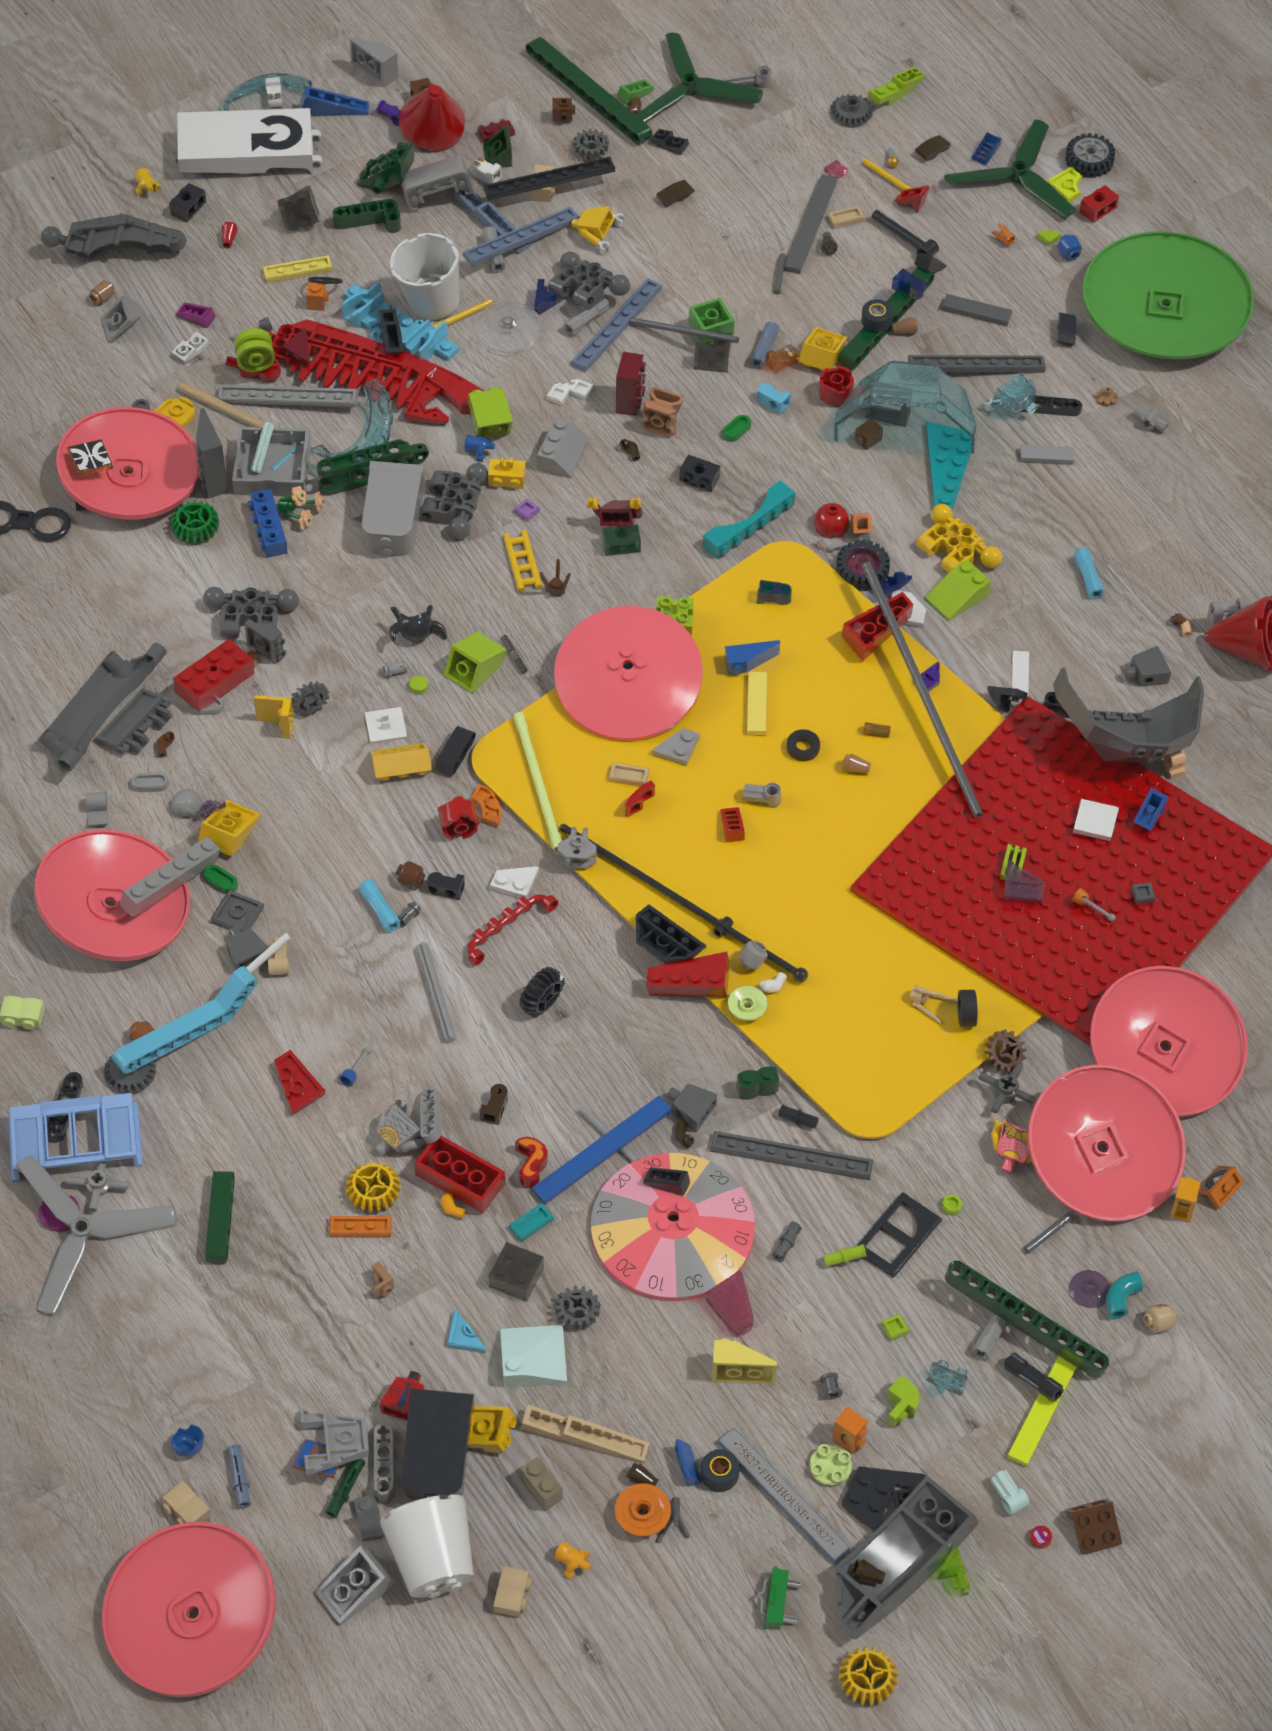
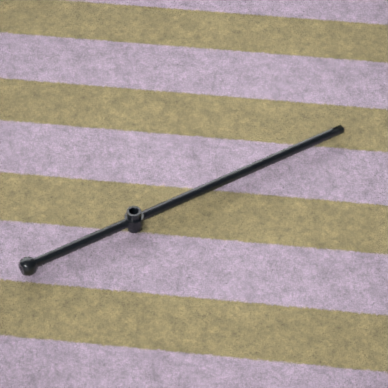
M561 824L560 830L571 835L572 828L566 824ZM588 838L589 841L597 846L598 854L714 925L713 932L716 936L722 937L728 934L745 945L747 942L753 941L732 928L734 922L730 917L725 916L724 918L717 919ZM766 950L768 954L767 959L793 974L797 982L806 981L809 974L805 968H796L774 953Z

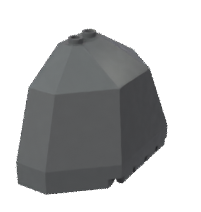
M1061 668L1053 683L1056 699L1085 739L1105 762L1150 764L1191 746L1200 730L1204 688L1200 676L1195 678L1188 692L1151 710H1144L1141 713L1128 712L1127 715L1125 712L1111 711L1109 715L1108 711L1094 710L1092 713L1091 710H1088L1069 683L1066 668Z

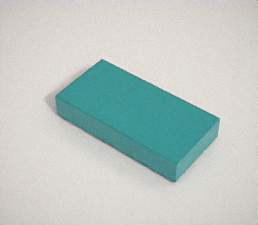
M540 1203L509 1224V1229L523 1242L552 1222L554 1216Z

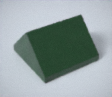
M505 125L484 143L485 160L487 163L492 165L497 163L501 168L512 167L509 126Z

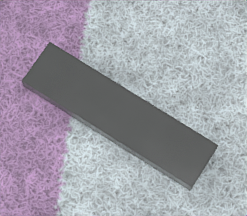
M950 294L946 295L942 305V310L1008 326L1013 311Z

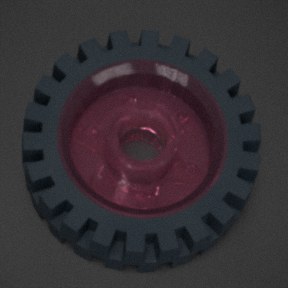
M856 540L854 545L852 542H849L847 546L844 545L842 547V550L840 549L837 556L836 571L843 580L857 587L858 591L861 588H864V591H868L869 587L872 590L862 564L865 562L871 563L881 585L885 583L889 575L890 557H888V553L885 552L883 547L880 548L878 543L873 545V541L866 543V540H862L859 543Z

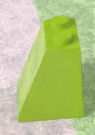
M492 387L487 391L474 390L469 393L468 403L476 437L483 438L511 433L513 420L503 388Z
M476 632L452 645L444 676L473 693L502 665L507 649L482 633Z

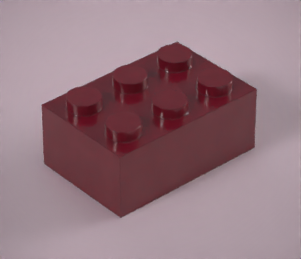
M624 351L622 353L616 376V413L636 416L638 409L642 407L641 396L645 395L646 386H643L646 380V374H643L646 370L643 354Z

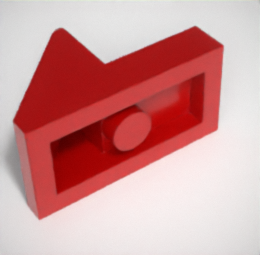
M929 186L902 190L895 201L898 205L912 204L916 213H918L925 204Z

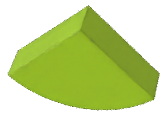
M1042 230L1037 233V237L1050 246L1061 238V233L1054 230Z

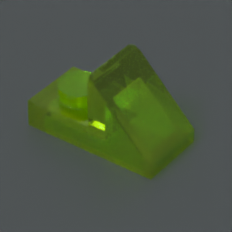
M954 1547L940 1568L937 1580L952 1577L953 1588L958 1590L961 1597L968 1595L970 1584L959 1548Z

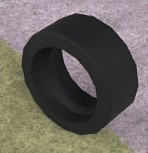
M974 989L959 990L957 1003L960 1027H976L978 1020L976 991Z

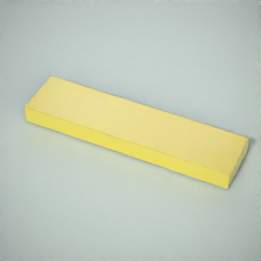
M329 255L263 267L266 283L333 271Z
M749 671L747 735H766L767 672Z

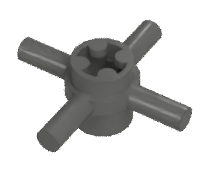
M1017 1063L1010 1075H1003L999 1079L983 1072L980 1073L979 1080L995 1087L997 1099L991 1108L993 1113H998L1003 1103H1012L1015 1097L1034 1104L1036 1097L1019 1089L1017 1078L1023 1069L1022 1064Z

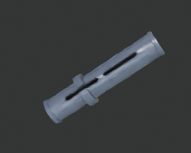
M234 1444L227 1448L234 1481L232 1488L236 1492L238 1508H247L251 1505L248 1491L250 1484L246 1480L241 1446Z

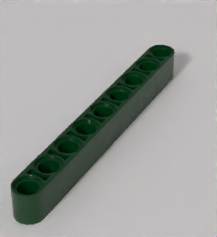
M917 267L886 301L893 309L892 323L898 322L933 282L934 273L926 272ZM911 287L914 290H918V294L915 295L917 299L910 297V293L912 294L910 291ZM891 324L883 332H871L863 327L842 350L838 361L852 369H856L892 329L893 325Z
M955 1260L949 1264L945 1273V1280L949 1285L1089 1376L1100 1378L1104 1375L1109 1365V1359L1104 1353L965 1263ZM951 1271H956L959 1275H954ZM969 1283H975L977 1287H973ZM987 1294H992L995 1298H990ZM1005 1305L1010 1306L1012 1310L1007 1309ZM1022 1317H1027L1030 1321H1025ZM1040 1328L1046 1329L1048 1333L1042 1332ZM1058 1340H1063L1066 1344H1061ZM1076 1351L1082 1352L1084 1356L1078 1355ZM1094 1363L1100 1364L1102 1368L1096 1367Z

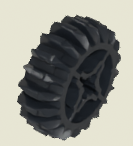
M552 967L542 968L524 987V991L519 999V1006L526 1014L532 1017H538L540 1014L543 1015L556 1002L561 991H563L565 978L558 970Z

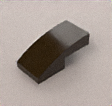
M937 135L919 145L915 152L925 160L936 158L938 152L948 150L951 143L942 136Z
M684 179L664 188L656 196L667 208L678 199L683 201L695 190Z

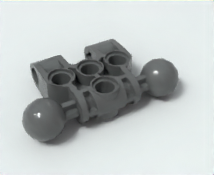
M569 251L560 258L562 270L550 280L548 285L549 291L561 297H566L575 291L573 295L574 303L587 309L594 307L605 298L604 290L608 286L610 291L616 296H623L630 290V281L625 275L617 274L613 276L612 272L602 268L599 263H590L587 260L581 261L578 254Z
M473 463L468 467L466 476L469 481H465L458 472L435 471L429 484V490L435 494L443 495V497L425 498L420 511V517L425 521L449 524L448 531L453 538H466L471 530L468 520L472 519L473 513L477 509V502L481 493L480 485L488 479V470L484 464Z
M210 587L203 595V602L210 609L215 610L222 607L221 637H240V628L248 619L259 623L263 628L267 624L277 628L278 614L277 608L274 605H278L282 611H293L298 606L299 597L291 589H284L278 595H270V591L263 592L253 587L241 591L233 590L232 593H224L219 587Z

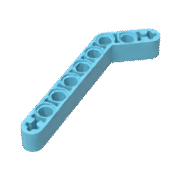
M246 967L238 968L214 1000L119 1048L113 1053L112 1060L124 1074H128L230 1021L256 987L257 979Z

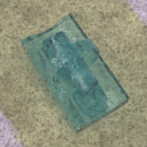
M943 1360L932 1363L927 1377V1381L940 1386V1393L943 1394L945 1389H948L959 1395L963 1394L968 1379L966 1370L962 1368L956 1371L949 1369V1364Z

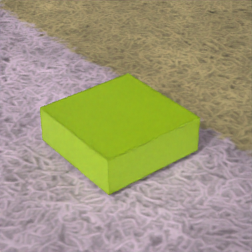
M900 1313L881 1321V1326L890 1342L909 1334V1329Z

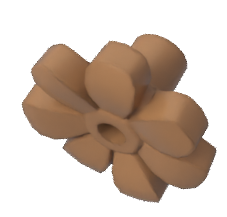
M1110 387L1101 388L1100 392H1096L1097 403H1104L1105 406H1109L1110 403L1115 405L1118 394L1113 393V389Z

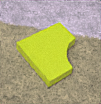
M1072 167L1046 181L1069 203L1081 195L1077 184L1082 180V175Z

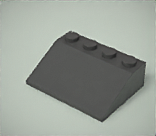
M201 408L196 434L197 447H194L198 457L196 463L200 469L198 471L201 481L199 486L202 493L205 492L209 499L228 493L222 443L205 409Z

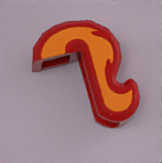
M526 1136L515 1141V1150L528 1157L519 1170V1180L522 1186L532 1188L539 1183L540 1172L547 1166L548 1151L545 1144L541 1141Z

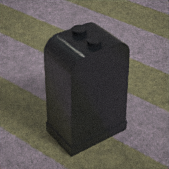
M410 1388L402 1471L405 1493L413 1500L439 1496L440 1500L448 1499L449 1495L462 1496L472 1415L474 1414L475 1406L474 1394Z

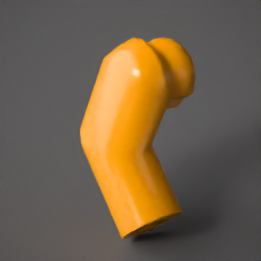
M444 1194L440 1200L444 1212L463 1219L466 1209L455 1206L452 1194Z

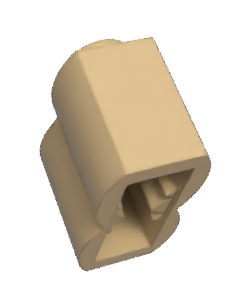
M183 1481L162 1497L164 1510L169 1515L174 1514L178 1518L176 1519L178 1524L204 1522L211 1516L207 1505Z
M503 1566L493 1606L494 1612L520 1617L521 1611L525 1612L528 1599L524 1597L526 1591L531 1590L533 1578H529V1571Z

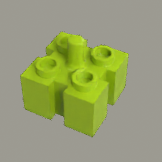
M657 596L656 610L675 619L692 636L694 598L679 597V601L672 600V597Z

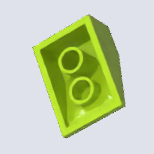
M965 560L954 567L925 596V600L950 621L989 596L991 580L969 560Z

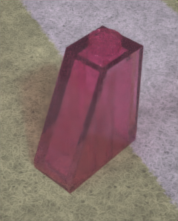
M739 1270L707 1291L706 1302L735 1337L747 1334L753 1327L754 1319L743 1274Z

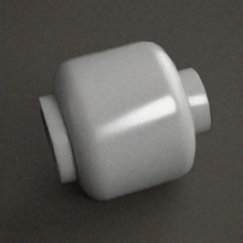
M756 940L754 942H747L738 955L741 966L747 970L759 969L768 957L767 948Z

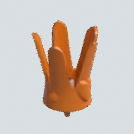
M998 223L1001 231L999 233L992 231L991 233L996 236H993V238L1002 241L1006 246H1010L1012 243L1015 244L1016 236L1009 232L1004 223L1003 226Z

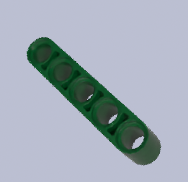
M213 1171L205 1251L206 1262L228 1261L235 1183L234 1171Z

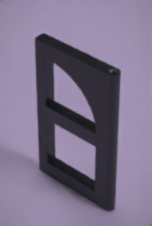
M902 1192L857 1246L863 1244L867 1256L863 1258L894 1278L940 1224L942 1218ZM902 1204L911 1211L916 1220L917 1232L913 1238L888 1222ZM880 1230H883L906 1246L892 1264L866 1247Z

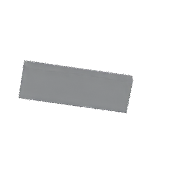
M1021 444L1020 462L1073 464L1074 447Z

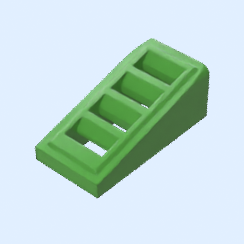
M645 79L619 86L618 98L625 104H630L632 98H641L654 91V87Z

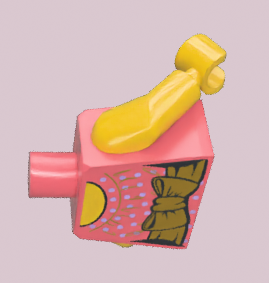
M995 1117L991 1139L993 1149L997 1151V1155L1004 1158L1001 1169L1012 1173L1016 1163L1025 1166L1026 1163H1032L1028 1148V1130L1007 1123L1005 1118L1003 1122H997V1117Z

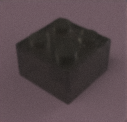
M506 1242L489 1274V1287L527 1302L544 1269V1256Z

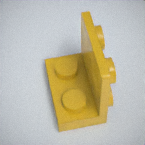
M255 695L256 720L280 723L279 730L283 732V738L291 739L294 724L291 698Z

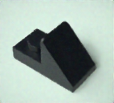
M987 687L996 707L1007 713L1009 712L1011 701L1027 700L1028 693L1017 688Z

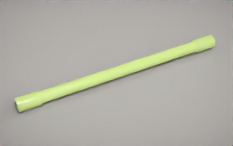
M517 712L513 715L519 731L550 835V842L553 851L558 853V843L562 842V838L558 832L539 769L525 715L523 712Z

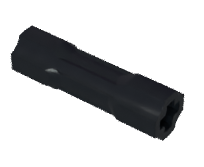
M1011 1353L1006 1358L1004 1369L1014 1376L1023 1379L1037 1389L1044 1397L1052 1402H1056L1064 1392L1063 1385L1031 1366L1020 1355Z

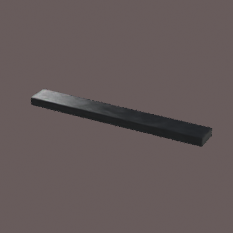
M609 156L483 185V191L487 200L490 201L615 172V166Z

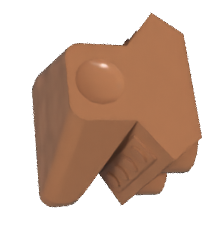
M652 387L649 392L650 400H644V407L642 409L644 418L641 424L646 431L669 438L676 435V416L684 398L682 395Z

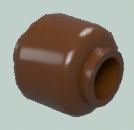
M411 861L405 862L404 865L400 864L396 871L398 882L410 889L420 887L426 874L423 873L424 869L422 866Z

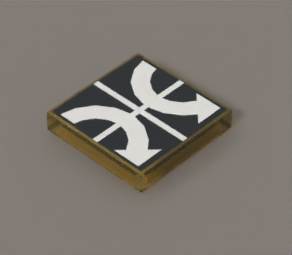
M102 439L67 447L79 477L113 469V463Z

